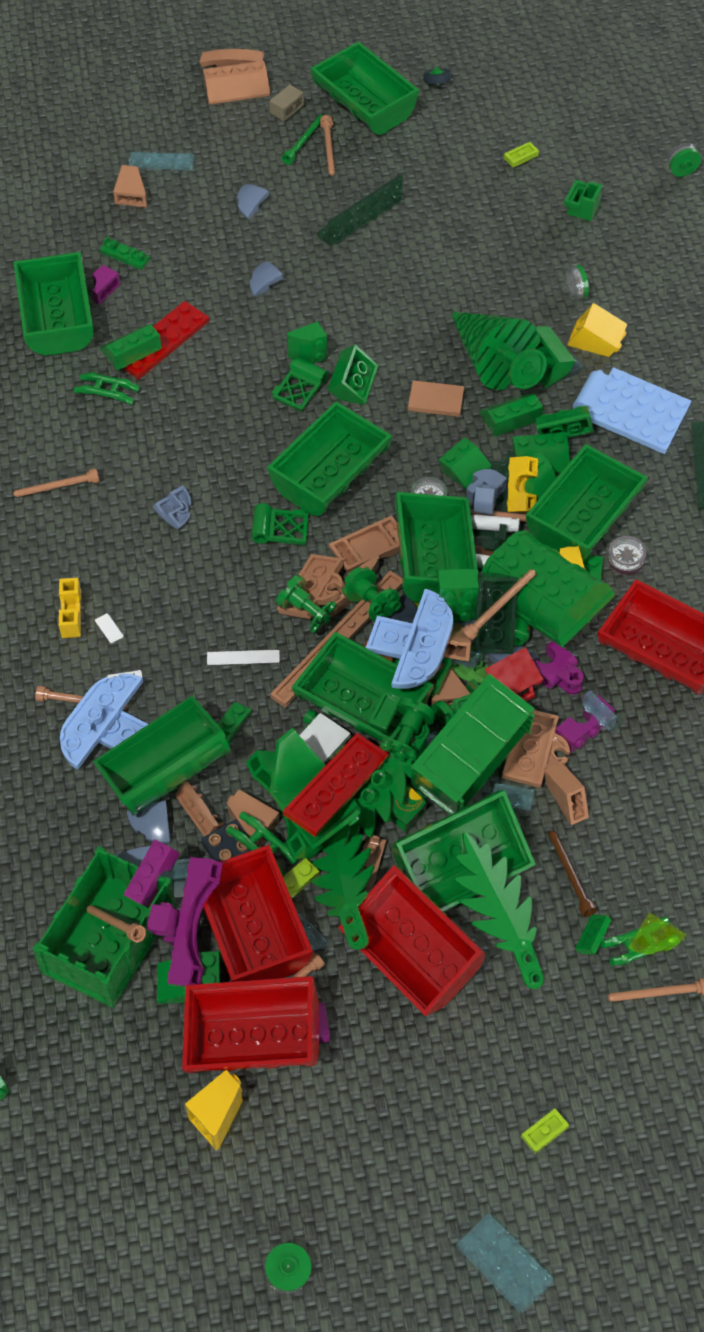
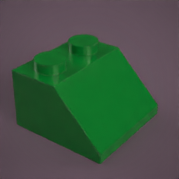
M318 321L287 333L289 359L293 360L298 357L312 364L327 359V335Z
M465 437L439 459L443 473L466 490L473 483V474L475 472L493 468L479 448Z

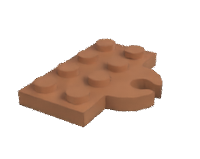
M311 554L300 571L299 575L306 580L303 590L311 595L310 600L316 605H326L330 601L337 600L340 597L339 592L331 590L339 588L342 591V586L345 588L344 582L338 574L344 565L342 558ZM292 604L285 609L279 606L277 608L279 614L307 619L312 617L306 610L302 609L299 611Z
M534 710L535 718L533 719L531 734H525L508 754L502 779L541 788L544 769L560 762L566 765L568 761L567 757H556L554 752L562 751L565 755H569L570 748L567 741L555 733L559 716Z

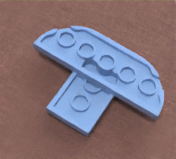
M425 589L413 624L377 616L366 648L376 654L400 659L392 681V688L406 689L419 686L431 679L438 671L453 629L451 608L446 604L443 597L439 598V594Z
M119 674L120 676L111 678L105 677L88 690L63 724L60 733L61 749L70 765L78 770L98 743L112 749L148 725L122 711L143 683L142 677L133 674Z

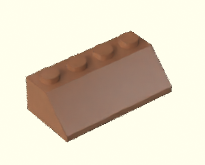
M264 61L203 69L209 105L270 96Z

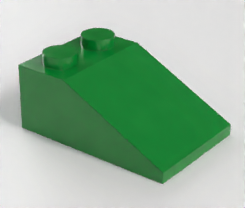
M219 951L198 952L204 967L201 984L221 983ZM171 960L157 963V1003H185V987L167 984Z

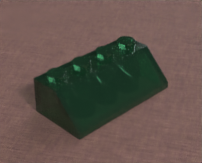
M478 572L479 589L475 622L518 581V577L499 573ZM517 593L479 628L478 636L474 639L475 652L513 654Z

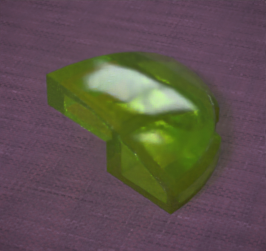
M649 912L628 948L643 954L668 951L677 946L686 934Z

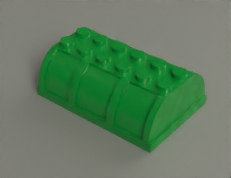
M359 41L310 68L313 82L318 87L326 90L336 102L344 105L354 117L362 120L371 131L379 135L387 133L388 130L406 121L412 113L419 95L418 88Z
M81 252L14 261L23 336L27 346L32 351L45 356L66 352L73 353L85 348L92 340L94 331Z
M335 401L267 466V472H269L275 488L285 499L305 510L310 515L319 516L327 510L328 505L336 497L342 495L348 489L349 484L359 474L364 473L371 466V463L390 447L392 435Z
M585 444L528 511L525 518L528 529L538 541L554 548L559 553L560 548L579 546L582 561H584L591 554L598 541L603 539L616 519L626 511L633 498L643 490L648 477Z
M396 492L395 511L397 513V534L400 543L403 591L412 601L420 602L425 589L436 593L438 570L477 569L469 498Z
M517 531L508 537L486 560L481 573L482 592L497 602L529 570H534L535 576L504 607L561 647L575 636L615 596L614 591L607 583L597 580L580 565L573 564L562 557L557 550L544 545L528 531Z
M334 632L292 685V691L295 697L312 703L321 708L327 715L335 716L353 726L361 734H367L381 742L383 738L398 739L402 730L399 724L403 718V715L397 710L386 733L368 725V721L383 692L386 691L401 698L413 699L411 703L414 704L422 702L427 705L434 685L427 681L412 688H392V681L398 665Z
M192 695L95 759L93 763L123 805L126 806L134 817L142 809L156 802L160 797L168 794L169 791L174 790L178 785L208 767L209 764L229 753L231 749L225 739L226 735Z
M498 790L490 796L467 805L459 811L392 843V852L398 868L442 911L459 904L460 899H469L477 895L454 880L455 877L475 875L455 858L456 855L466 854L462 837L463 832H467L479 848L484 843L489 844L492 867L502 857L507 858L506 880L536 865L505 790Z

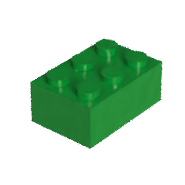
M477 569L438 570L436 593L439 594V598L443 597L446 604L451 608L453 621H473L479 589Z

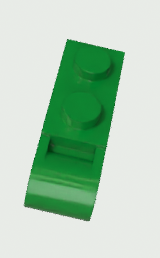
M237 702L233 703L217 723L225 733V739L229 746L231 739L252 712V709Z

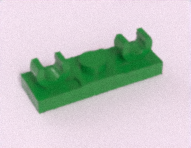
M109 236L103 240L104 244L99 248L100 253L139 270H142L150 261V256L145 254L144 251H137L136 248L121 244L116 239H109Z

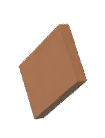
M413 381L408 411L460 417L464 386Z

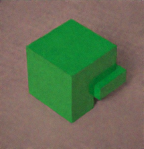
M575 180L564 200V206L568 207L567 214L592 221L600 205L603 185L591 181L590 183Z

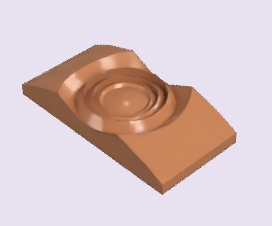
M391 515L329 543V548L336 558H342L344 562L343 567L347 572H351L376 555H378L379 559L392 557L400 552L397 522Z

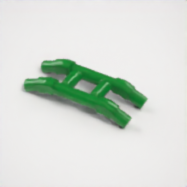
M88 372L81 374L80 380L96 381L94 387L91 385L74 387V392L76 394L87 393L110 397L132 405L134 399L127 396V394L119 392L118 388L121 386L138 392L140 386L128 379ZM103 382L112 384L111 389H101Z
M244 811L240 813L239 818L256 830L250 838L232 826H229L226 830V833L234 837L235 840L239 841L250 851L259 848L255 843L263 836L271 843L270 848L273 854L278 849L291 864L298 860L294 859L289 847L264 827L259 820ZM277 863L282 877L285 876V872L280 868V865Z
M664 916L633 931L604 939L600 945L602 948L616 947L624 943L628 953L610 958L609 960L611 966L625 965L657 951L665 950L680 940L675 933L655 943L651 933L670 923L668 917ZM643 936L647 947L636 950L632 940Z

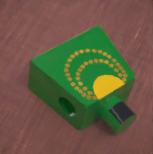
M406 785L403 805L399 804L391 793L392 809L390 819L405 834L424 815L427 805L425 801L427 797L419 790L414 791L409 785Z

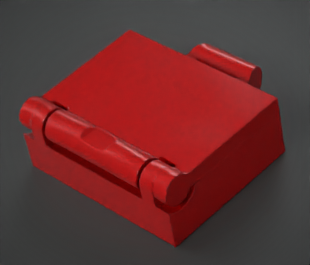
M526 647L485 669L487 675L490 673L515 694L529 688V692L520 696L526 702L535 697L533 685L535 684L536 686L542 683L543 680Z

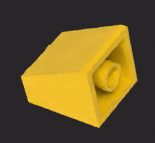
M592 303L576 321L567 345L610 357L621 348L622 344L620 341L626 335L625 329L627 324Z
M227 1070L185 1103L188 1119L216 1151L220 1148L243 1102V1090L240 1087L242 1083L234 1073L230 1075Z

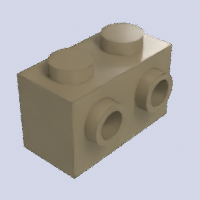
M288 85L269 101L270 114L285 121L304 105V92Z

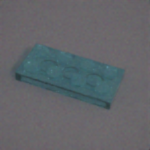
M489 1213L456 1244V1247L521 1314L554 1282V1279Z

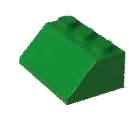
M151 324L141 326L100 347L102 353L117 371L162 349L160 334Z
M549 326L536 327L537 330L535 332L539 333L541 340L536 348H541L540 351L546 357L547 362L546 371L540 382L544 388H548L570 372L575 360Z
M354 344L341 351L327 390L339 400L364 405L366 404L379 365Z
M524 394L479 410V413L493 436L496 437L536 423V417H540L543 413V406L535 394Z
M577 406L575 409L560 410L557 413L543 414L540 417H536L538 434L566 432L567 438L594 432L588 406Z
M566 432L515 436L512 440V456L533 457L541 452L551 463L555 475L561 474L570 463Z

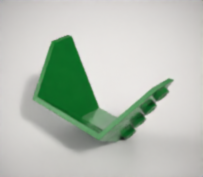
M293 727L277 740L269 791L282 810L326 766ZM352 797L316 837L293 821L291 822L310 847L315 849L346 824L351 826L359 820L361 807Z

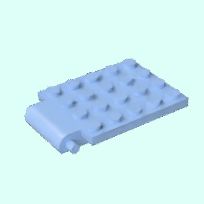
M613 367L609 375L604 374L602 370L590 373L573 404V409L577 406H588L592 423L665 454L691 404V400Z

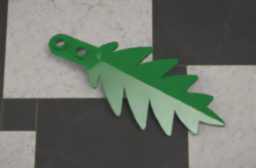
M422 722L418 733L412 735L408 744L417 753L429 736L430 730L427 724ZM389 754L387 762H384L372 774L371 780H368L354 795L359 797L354 800L361 807L360 819L350 826L351 829L347 843L358 836L360 826L369 838L373 836L376 824V810L384 822L389 823L392 809L391 792L399 804H404L406 774L411 778L412 760L405 759L404 762L394 758V754Z
M347 825L322 843V850L328 855L314 860L312 864L328 873L312 879L311 883L320 888L331 890L316 896L315 900L325 906L334 908L328 911L327 914L332 917H340L349 946L354 950H361L368 945L369 938L358 907L368 895L367 891H362L372 876L375 866L371 865L359 874L372 849L367 848L354 857L364 836L360 834L347 843L351 829Z
M463 832L462 837L466 854L456 855L455 858L475 875L455 877L454 880L469 891L484 897L460 899L459 902L477 913L493 918L491 920L472 921L471 924L488 935L505 940V942L496 943L495 946L502 950L513 951L524 984L530 989H538L543 984L544 977L531 944L536 935V927H531L528 930L532 898L527 897L517 907L521 888V876L516 875L505 886L507 858L502 857L492 867L489 844L484 843L479 848L473 838L467 832ZM526 955H528V962L525 960ZM533 975L536 977L535 982L533 981Z

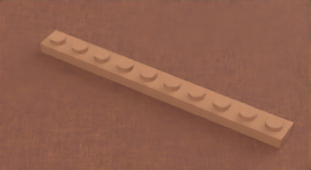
M389 571L376 584L378 593L389 588L395 589L398 592L402 587L403 578ZM361 600L270 694L271 699L286 708L296 698L292 691V685L333 633L337 632L351 640L371 620L368 615L371 601L365 602Z

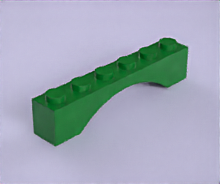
M256 750L246 761V764L253 778L269 792L275 752ZM284 816L287 826L286 844L294 859H312L323 848L322 843L315 849H312L291 820Z

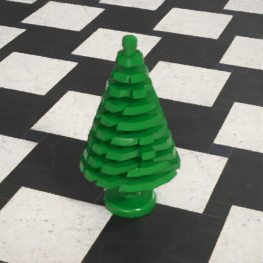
M458 311L452 314V320L459 331L480 381L484 385L486 384L488 388L494 389L496 387L497 390H505L511 383L512 387L528 389L542 379L546 371V357L540 351L541 348H536L541 341L540 335L535 332L537 328L529 321L519 318L469 314L466 312L460 313Z

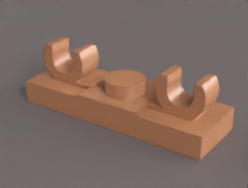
M188 781L183 782L175 796L202 835L206 836L221 828L223 823L218 824L216 821L218 816L212 815L209 812L208 807L201 799L202 794L195 792L197 787L191 786Z
M373 835L371 838L366 836L362 852L367 848H371L372 851L359 874L371 865L375 866V869L362 892L367 891L369 893L374 888L386 846V840L380 839L379 836Z

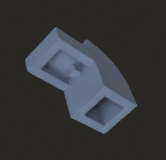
M491 469L475 472L473 474V483L467 488L469 502L474 503L476 486L478 484L496 486L495 497L498 498L507 489V478Z
M484 484L476 486L474 513L493 515L497 499L495 497L496 486Z

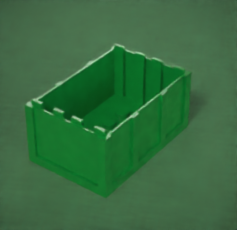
M489 673L411 766V785L449 815L459 811L469 803L525 734H531L533 719L535 718L533 714L535 708Z
M98 846L94 852L95 856L82 876L78 877L74 889L61 909L56 911L51 925L40 942H37L32 950L41 974L114 1009L158 936L146 929L152 904L169 903L175 908L176 902L172 881L165 876L158 878L156 887L160 891L149 908L123 895L139 866L106 852V849ZM92 905L129 925L136 923L143 926L146 931L144 939L141 942H133L128 939L126 932L89 914L87 907Z

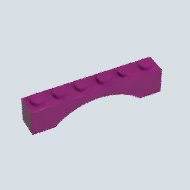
M190 857L167 984L185 987L186 985H196L202 982L204 967L197 949V925L206 900L219 885L223 864L221 862L208 858Z

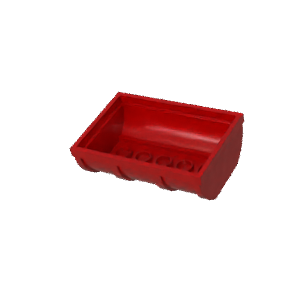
M635 579L598 631L599 643L604 646H610L627 655L628 659L634 662L638 661L654 669L668 680L673 679L692 689L693 693L697 695L702 694L704 691V613Z
M270 845L221 861L223 864L219 885L212 891L203 908L231 981L280 979L297 973L310 961L313 950Z
M395 865L368 893L365 900L358 907L369 938L368 945L360 951L425 1016L438 1011L448 1004L479 970L484 961L485 952ZM341 924L338 928L345 934Z
M313 976L185 986L182 1070L184 1072L196 1074L199 1071L227 1070L229 1072L247 1068L266 1067L267 1069H277L280 1066L306 1065L309 1067L317 1064L319 1058V1003Z

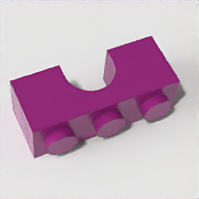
M597 695L584 705L582 716L588 722L578 723L569 717L556 728L555 733L567 741L570 753H572L576 749H581L589 738L596 737L600 729L604 726L608 727L613 722L615 709Z
M154 839L123 895L149 908L160 891L156 887L158 878L166 870L171 872L180 853Z
M169 903L152 904L146 929L154 935L164 936L163 941L174 946L180 910L174 909L173 905Z

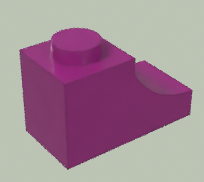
M104 265L92 274L94 289L92 290L93 300L98 305L120 286L119 273Z

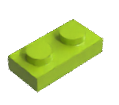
M531 142L504 153V159L512 168L539 156V150Z
M306 858L283 876L291 899L305 888L312 879L320 875L319 870Z
M554 1108L521 1134V1138L533 1153L536 1154L569 1128V1124Z

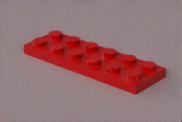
M182 302L153 326L160 334L162 349L122 369L139 380L210 322L209 316L188 302Z
M356 733L283 810V815L316 837L371 778L372 774L384 764L389 754Z

